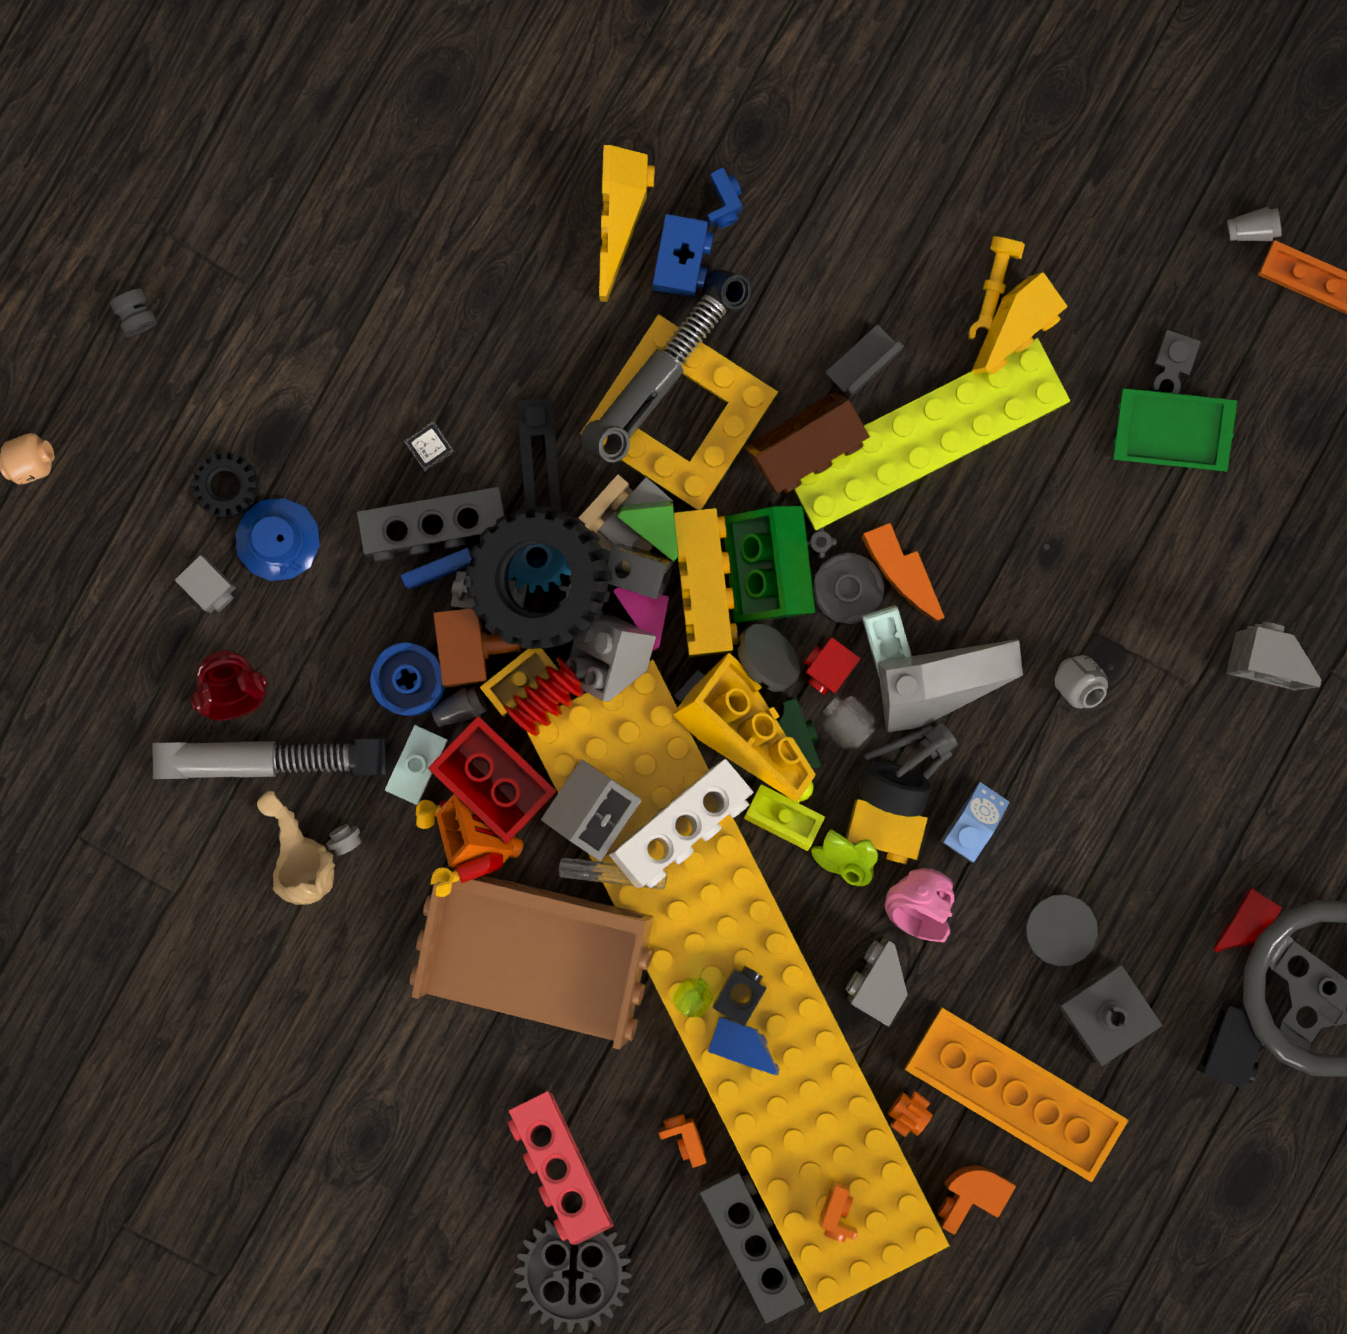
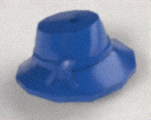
M285 498L261 500L243 514L235 533L238 558L251 573L269 581L293 579L311 567L320 547L318 525L307 508ZM278 535L283 536L282 542L277 540Z

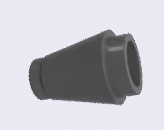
M465 685L431 709V713L435 723L441 727L443 725L473 720L478 716L481 717L482 713L487 712V705L477 685L472 687Z

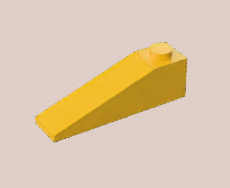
M604 145L602 194L604 207L601 215L600 302H607L646 201L647 187H654L655 166L648 165L647 154L612 145Z
M728 653L689 691L673 713V716L698 740L796 802L801 798L816 774L792 737H787L776 720L780 717L774 707L769 709L758 691L762 688L760 684L752 680L742 664Z

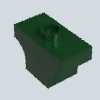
M797 698L783 702V712L778 721L779 725L787 737H792L811 768L820 767L821 764L813 742L818 740V736L812 720L805 722Z

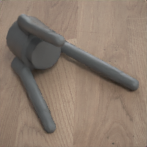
M939 723L934 728L928 724L915 733L866 753L865 759L870 760L924 738L920 742L924 750L898 769L895 775L901 777L929 756L932 760L936 759L922 774L928 780L940 765L952 756L950 751L957 747L958 743L943 723Z

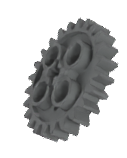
M546 1218L545 1231L536 1226L532 1230L536 1237L535 1241L529 1238L524 1239L523 1244L529 1249V1252L518 1251L517 1258L524 1261L525 1264L515 1266L514 1272L524 1275V1278L518 1280L515 1286L516 1288L527 1289L520 1300L521 1302L532 1300L533 1304L529 1309V1314L531 1315L540 1310L543 1312L540 1323L544 1324L551 1317L554 1319V1330L556 1331L562 1322H566L569 1333H572L575 1323H580L581 1328L586 1332L588 1320L591 1319L600 1327L602 1325L600 1314L604 1313L610 1318L614 1317V1312L610 1305L614 1304L622 1307L624 1301L618 1295V1292L629 1293L630 1290L627 1284L621 1282L623 1279L632 1278L631 1271L622 1269V1266L631 1262V1256H620L619 1254L626 1248V1243L614 1244L613 1241L618 1234V1231L614 1230L608 1234L603 1231L578 1244L577 1270L583 1271V1273L578 1274L576 1280V1302L570 1304V1274L564 1271L569 1270L571 1244L568 1239L562 1241L554 1223L549 1218ZM553 1244L561 1245L566 1251V1257L561 1261H552L548 1258L546 1249ZM596 1246L601 1250L603 1257L597 1263H589L582 1256L584 1248ZM550 1281H557L563 1285L565 1292L558 1298H552L546 1294L544 1286ZM590 1282L598 1285L601 1290L599 1297L592 1300L583 1297L580 1290L584 1284Z

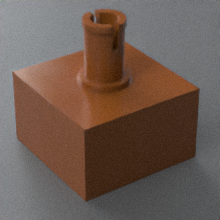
M472 608L434 613L442 685L446 688L486 683L490 679L487 662L490 655L521 652V645H510L502 641V637L497 633L486 634V631H483L482 617L477 618Z

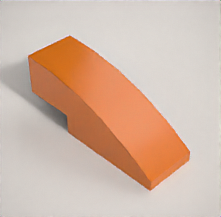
M891 523L864 533L861 537L871 558L898 594L933 622L945 618L918 551L906 556L903 555Z

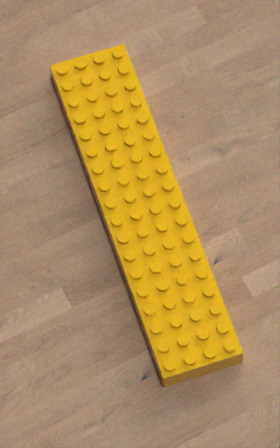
M654 660L649 661L647 671L609 702L602 701L586 693L581 698L578 697L572 700V706H560L562 714L559 717L548 712L551 724L547 727L537 722L540 734L534 736L529 732L527 733L558 793L580 760L583 759L642 799L602 861H599L590 854L589 856L615 907L654 916L647 948L652 949L651 961L647 971L819 1313L949 1247L734 818L728 814L719 822L722 829L706 842L701 837L691 845L694 852L679 865L673 861L663 870L667 875L652 888L645 884L643 887L636 889L609 856L612 851L709 771L690 731L673 716L677 706ZM706 794L703 798V805L707 811L716 813L719 808V801L714 795ZM678 817L675 823L677 832L682 836H688L692 829L690 821L685 817ZM651 840L647 847L648 854L653 859L660 860L664 855V847L659 841ZM747 966L763 976L761 983L766 985L767 989L746 1025L757 1029L759 1034L765 1036L768 1043L766 1044L774 1063H777L780 1069L778 1075H773L708 1052L719 1017L732 1020L713 1009L712 1004L734 967L742 971L743 967ZM740 983L732 988L730 996L737 1003H745L750 999L752 990L748 985ZM833 1180L847 1185L850 1190L848 1196L853 1197L846 1219L840 1217L839 1222L856 1228L858 1232L856 1240L847 1237L845 1242L831 1239L824 1235L825 1229H822L818 1223Z

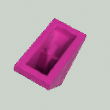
M620 587L613 590L634 624L656 636L652 651L658 650L660 648L669 596L662 595L658 599H654Z

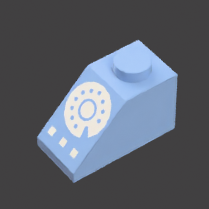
M979 782L940 842L966 860L974 863L993 835L1010 802Z

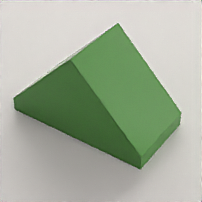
M672 500L622 505L617 510L618 518L673 562L678 557Z

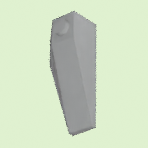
M1015 639L878 662L886 731L888 733L923 727L1023 676L1019 640Z

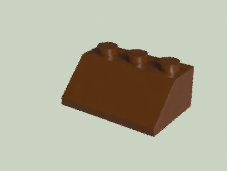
M833 391L746 444L743 448L769 487L776 493L781 491L788 493L802 484L801 479L813 472L816 475L830 468L833 465L831 460L844 453L845 456H848L860 450L864 446L863 441L870 436L850 400Z

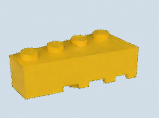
M717 508L674 513L689 658L732 653L733 645L738 644L736 623L730 624L728 609H734L732 587L726 588L724 574L730 573L728 552L721 551L720 538H727L724 516H717Z

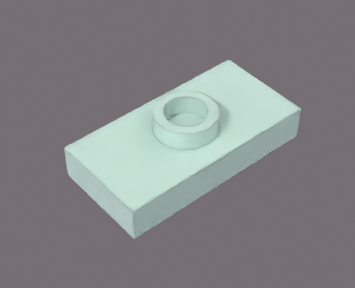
M896 605L862 615L878 676V662L911 656L900 613Z
M414 725L385 791L417 805L432 776V773L427 768L443 753L448 740Z

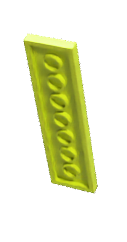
M1034 339L1030 346L1019 353H1016L1014 350L1006 357L1008 363L994 374L990 375L989 372L974 374L971 371L865 425L864 427L870 437L863 441L864 446L860 450L848 456H845L844 453L831 460L833 465L830 468L816 475L813 472L801 479L802 484L794 489L813 529L817 531L1068 404L1070 399L1039 339Z

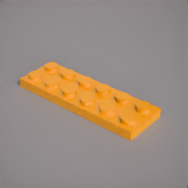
M942 1007L938 1010L904 1067L909 1073L1090 1182L1094 1180L1129 1121L1127 1118Z

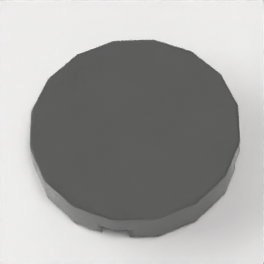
M847 552L834 555L821 565L814 577L813 595L815 603L823 615L837 623L854 624L863 622L862 615L875 612L882 602L885 587L882 574L874 562L862 555Z
M753 624L739 635L738 657L744 670L752 680L758 684L764 682L769 686L767 689L773 692L784 691L798 680L800 673L798 657L788 640L776 629L765 624Z
M1066 894L1051 895L1038 901L1029 912L1025 923V933L1032 952L1042 961L1056 966L1074 965L1085 959L1093 950L1098 936L1097 920L1091 908L1082 900Z

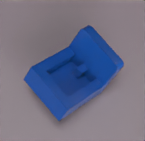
M721 168L710 174V182L722 204V208L707 215L709 227L718 225L720 229L736 222L739 219L737 215L742 213V204L738 198V195L742 194L741 188L733 174L727 176L724 168Z

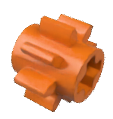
M914 1091L911 1097L904 1092L901 1093L887 1113L894 1119L890 1126L904 1137L907 1136L909 1131L918 1136L933 1116L926 1109L930 1102L916 1091Z

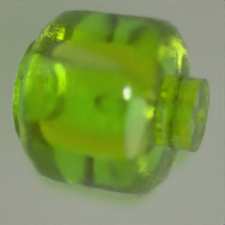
M693 978L684 979L673 995L675 1007L688 1017H701L713 1000V994L709 989L708 983L700 978H697V980Z

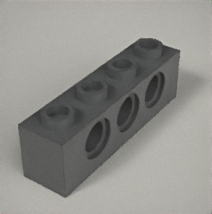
M499 487L357 512L364 555L367 557L373 556L374 562L395 559V552L409 550V555L413 556L431 552L430 546L444 544L445 549H455L466 546L465 540L480 538L481 542L482 537L480 535L487 527H493L497 524L496 520L505 515L502 492ZM468 510L477 512L479 516L477 525L471 529H465L459 523L462 513ZM433 516L440 517L443 520L441 532L436 535L427 534L424 530L426 520ZM395 523H404L408 528L407 536L401 541L390 539L389 530Z
M737 1168L700 1187V1194L767 1324L804 1305L805 1301L802 1293L806 1292L807 1288L799 1272L796 1271L792 1274L785 1261L791 1259L782 1239L774 1240L769 1228L774 1226V1223L766 1207L764 1206L759 1209L752 1196L758 1192L749 1174L742 1176ZM740 1202L748 1206L749 1213L744 1219L736 1220L729 1215V1208L734 1203ZM759 1235L764 1238L766 1243L761 1251L751 1252L745 1247V1242L750 1236ZM768 1268H776L782 1273V1277L778 1283L770 1285L762 1280L763 1272Z

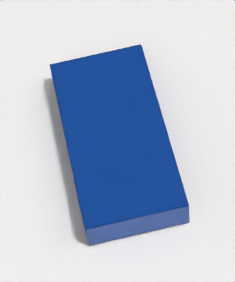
M466 548L402 574L403 583L407 589L412 590L464 569L467 565H472L473 557L470 555L471 552Z

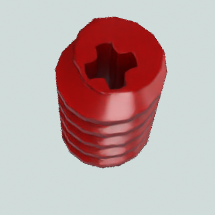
M556 657L560 669L556 670L548 665L545 667L549 677L547 680L538 675L534 677L538 686L536 690L528 685L523 687L527 696L526 699L517 695L512 696L516 705L514 709L503 704L513 720L523 730L534 736L540 734L537 722L547 727L551 724L548 712L557 717L562 714L559 702L570 707L573 704L570 693L580 698L584 695L581 681L560 657Z

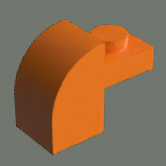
M977 1165L963 1167L952 1173L944 1183L947 1189L955 1194L953 1198L947 1196L938 1211V1215L941 1217L939 1223L943 1229L955 1235L972 1204L998 1218L1016 1185L990 1168Z

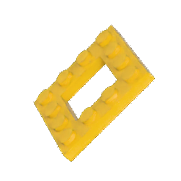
M658 314L586 425L592 421L600 420L656 349L663 351L662 347L667 346V341H671L670 337L674 336V332L678 331V326ZM697 343L699 347L693 348L695 353L690 352L691 358L686 357L687 363L682 362L684 370L682 374L728 403L690 462L638 429L630 438V446L626 456L620 461L695 510H702L777 396L778 391L704 343ZM608 436L605 438L603 446L606 444Z

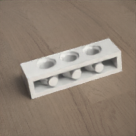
M724 759L713 766L612 851L609 856L636 889L643 887L645 884L652 888L667 875L663 870L673 861L679 865L694 852L691 845L702 837L706 842L720 831L722 827L719 825V822L729 814L734 818L750 805L746 799L754 792L727 759ZM706 794H712L718 799L719 808L716 813H711L705 809L703 798ZM678 817H685L690 821L692 829L688 836H682L677 832L675 823ZM651 840L659 841L664 847V855L660 860H655L648 854L647 847Z

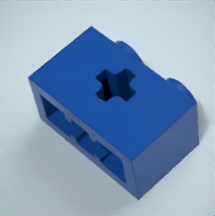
M669 214L665 215L653 280V291L695 298L696 289H702L707 273V268L701 267L703 253L710 255L714 234L707 232V221ZM682 249L689 250V257H691L687 259L686 265L679 264V257L675 256L681 255Z

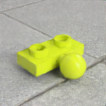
M811 781L801 798L796 802L761 784L744 819L808 851L825 816L799 804L812 795L813 782Z

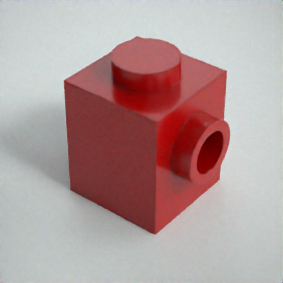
M831 637L823 649L815 646L804 661L809 666L804 673L810 677L807 684L822 695H825L827 691L835 694L861 658Z

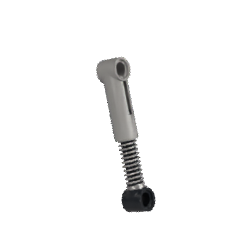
M350 739V743H344L341 747L339 744L333 747L331 743L330 747H327L326 744H324V747H320V744L317 747H314L313 744L311 747H308L305 744L304 748H301L300 744L298 748H295L294 744L291 748L287 744L285 748H282L281 745L278 748L275 741L152 743L153 779L275 777L280 770L283 773L286 770L291 773L294 769L297 773L299 769L302 772L307 769L310 773L312 769L315 772L319 769L321 772L325 769L328 772L331 769L336 772L338 768L341 772L343 770L349 771L351 775H387L386 739Z

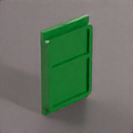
M1122 388L1121 399L1118 405L1119 414L1116 437L1114 439L1113 460L1228 472L1231 443L1234 437L1233 429L1237 400Z

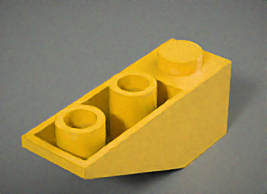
M1044 272L1027 277L1003 297L972 369L974 374L989 372L991 375L996 373L1008 363L1006 357L1014 350L1016 353H1019L1034 342L1032 336L1040 329L1046 331L1060 321L1061 318L1058 314L1068 306Z

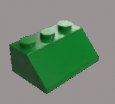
M803 506L769 507L724 517L727 538H724L725 552L729 554L730 573H728L730 588L732 587L734 609L732 611L734 623L780 619L815 613Z

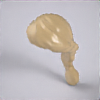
M268 791L258 799L257 807L265 816L278 819V826L280 827L279 840L281 846L280 855L276 861V868L273 873V890L283 900L295 905H309L317 902L329 893L333 887L335 867L333 854L328 852L324 845L317 843L314 839L303 837L301 830L298 828V820L294 818V813L289 811L286 806H283L274 791Z

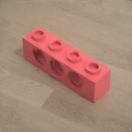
M547 1091L509 1110L512 1120L508 1121L509 1128L515 1140L519 1141L522 1139L528 1151L523 1154V1158L531 1174L538 1173L543 1186L538 1188L546 1207L553 1206L559 1218L554 1221V1225L562 1241L568 1239L570 1244L577 1245L613 1227L614 1224L553 1094ZM548 1127L552 1134L551 1140L546 1146L538 1147L534 1141V1135L538 1129ZM556 1160H563L567 1165L565 1176L559 1180L552 1179L549 1172L551 1164ZM572 1193H579L583 1201L581 1209L576 1213H569L565 1208V1200Z

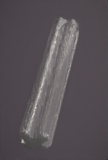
M562 858L560 861L559 876L562 878L634 886L617 864ZM667 875L653 886L652 889H665Z

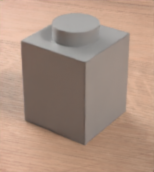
M202 555L175 579L201 608L209 613L214 609L220 612L234 598L231 593L236 587Z

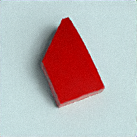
M1251 888L1245 893L1232 920L1223 928L1213 950L1221 952L1229 948L1245 947L1254 944L1258 935L1277 918L1282 908Z

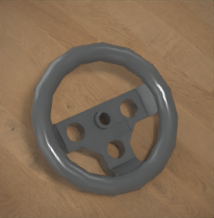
M1314 900L1284 911L1258 935L1244 966L1243 1004L1255 1036L1279 1062L1310 1076L1347 1077V1053L1343 1055L1315 1054L1309 1051L1311 1042L1321 1028L1343 1024L1347 1026V979L1290 937L1296 930L1318 922L1347 923V901ZM1298 955L1304 960L1305 968L1300 975L1293 976L1288 971V962L1292 957ZM1268 968L1284 980L1288 1006L1280 1016L1277 1026L1273 1022L1265 1000L1266 972ZM1324 983L1326 987L1329 988L1327 993L1323 992ZM1308 1006L1313 1012V1021L1310 1025L1301 1027L1296 1020V1014L1300 1008Z

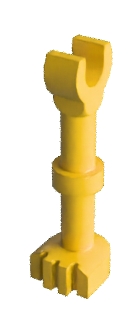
M993 237L990 249L996 255L990 278L985 280L983 289L986 290L982 309L978 321L969 329V339L973 340L975 338L978 328H985L989 331L994 320L999 296L1004 294L1006 288L1003 281L1009 258H1022L1025 246L1023 242L1003 237Z

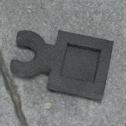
M1166 330L1153 365L1163 370L1153 380L1151 391H1158L1160 383L1167 381L1172 387L1170 393H1179L1181 383L1178 376L1179 374L1186 377L1190 375L1201 341Z

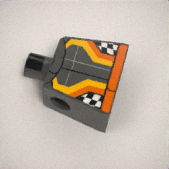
M623 544L613 546L611 551L606 550L609 559L606 560L607 568L612 570V581H608V584L654 599H658L666 593L675 561L673 562L663 554ZM623 560L629 563L631 567L630 573L623 570Z

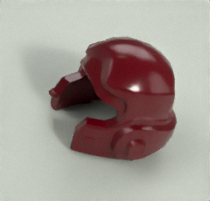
M230 650L218 651L204 658L198 666L197 688L193 692L191 705L201 716H206L211 720H233L252 713L260 706L266 695L265 687L268 683L265 675H261L258 670L255 671L244 656Z

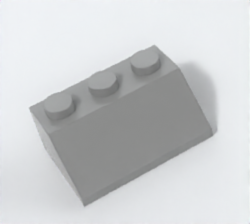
M1263 622L1262 624H1255V627L1248 626L1246 630L1235 633L1226 674L1295 691L1320 687L1322 681L1296 637L1292 634L1283 633L1284 626Z

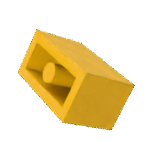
M542 648L527 649L480 688L500 714L505 717L508 715V712L503 704L514 709L516 705L512 697L513 695L526 699L527 696L523 688L525 685L536 690L538 686L534 677L538 675L547 680L549 677L545 667L548 665L556 670L558 668Z
M855 799L845 839L854 845L859 841L869 839L876 849L887 852V860L907 865L908 858L915 860L918 858L928 818L923 816L906 817L895 815L878 809L866 801Z

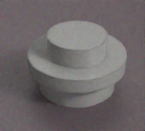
M348 824L336 828L329 834L331 839L326 843V846L329 850H334L336 856L353 850L362 842L358 836L360 834L359 828L357 826L350 828Z

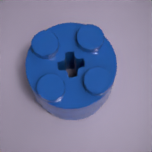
M399 643L385 649L377 658L370 676L371 689L376 700L387 710L403 716H418L430 711L444 696L446 688L442 685L439 658L425 647L413 643ZM407 670L410 674L417 675V680L413 681L414 687L412 689L400 684V681L405 678L404 672Z

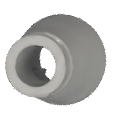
M1266 206L1227 220L1230 241L1273 242V238L1281 237L1278 208L1269 209Z

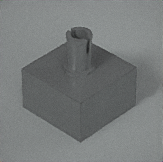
M1116 962L1056 1002L1095 1062L1101 1066H1104L1163 1026L1121 964Z

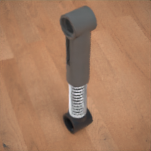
M715 269L707 274L704 286L702 287L704 295L702 301L698 302V307H694V312H690V317H686V322H682V326L678 327V331L674 332V336L670 337L671 341L666 342L667 346L662 347L663 351L656 349L600 420L592 421L585 426L581 435V444L587 453L613 463L620 461L626 456L630 446V438L684 372L682 362L687 363L686 357L691 358L690 352L695 353L693 348L699 347L697 343L703 342L701 338H706L705 333H710L709 328H714L713 323H718L717 318L721 319L730 310L741 309L748 303L752 290L751 284L746 277L723 269ZM608 436L607 442H606V444L603 446L604 440H605V438Z

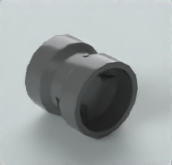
M142 289L125 292L109 303L114 314L118 315L122 321L120 327L125 337L145 332L158 322L154 313L148 310L145 305L147 298Z

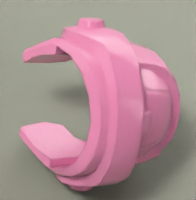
M920 868L911 870L908 876L901 879L898 884L891 887L887 892L885 910L889 919L896 927L912 936L923 940L945 942L950 934V928L946 920L953 915L950 910L954 903L953 882L946 875L934 869Z

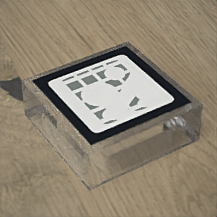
M434 421L404 441L425 472L455 452Z

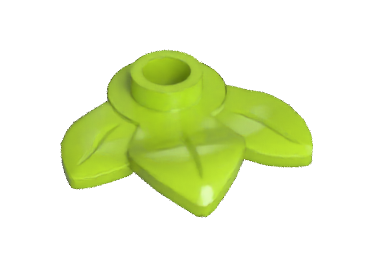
M830 829L824 839L823 847L814 846L811 849L813 858L822 868L841 875L851 885L866 886L874 877L873 869L878 861V853L869 839L859 841L854 845Z

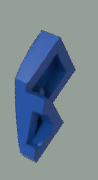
M719 1017L708 1052L773 1075H778L780 1071L777 1063H774L766 1045L768 1044L763 1034H759L755 1028L747 1025L744 1027L736 1021Z

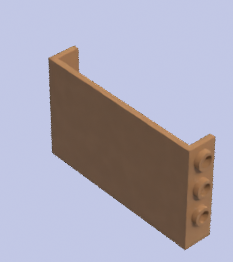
M449 866L443 867L449 869L451 872L456 870V868ZM486 875L465 883H461L460 880L454 882L451 893L445 897L435 895L436 886L443 882L433 885L432 895L427 896L423 909V915L427 916L425 930H421L416 945L417 951H420L418 965H414L410 975V985L414 986L413 998L419 999L425 994L613 1040V1048L619 1050L628 1043V1040L632 1041L634 1039L638 1020L633 1019L635 1005L639 1006L644 995L645 984L640 983L642 970H647L651 961L652 949L647 948L654 916Z

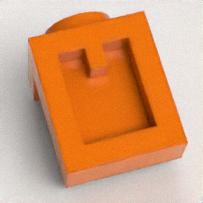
M684 1114L663 1121L665 1126L659 1128L658 1132L660 1139L682 1134L683 1138L678 1139L677 1143L683 1161L690 1159L692 1168L707 1163V1157L694 1117L685 1119Z
M833 1180L818 1223L822 1229H825L824 1235L840 1242H845L846 1237L856 1240L858 1234L856 1228L839 1222L840 1217L846 1219L853 1197L848 1196L850 1190L847 1185Z

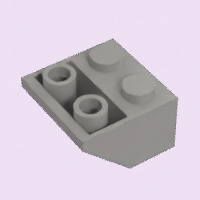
M602 614L598 621H594L589 626L590 630L584 635L574 638L566 664L581 681L583 691L602 701L609 702L647 671L656 636L616 616Z
M581 759L541 820L566 839L599 861H602L642 799Z
M883 937L880 943L876 940L872 942L864 956L868 963L861 974L855 971L845 990L849 993L847 1000L852 1005L889 1027L908 994L896 946L890 940Z

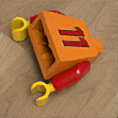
M454 794L449 800L440 801V805L437 806L430 800H422L416 806L417 827L422 829L430 828L435 824V816L437 817L448 865L456 868L452 872L447 868H438L433 872L431 884L443 882L436 886L435 895L438 897L449 895L454 882L460 880L461 883H465L497 871L508 857L517 858L522 852L523 841L521 838L514 836L505 844Z

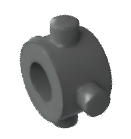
M823 527L818 529L810 540H807V547H811L815 553H818V558H825V552L830 549L831 545H836V538H831L828 533L824 532Z

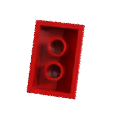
M479 716L427 768L505 844L526 826L557 792Z

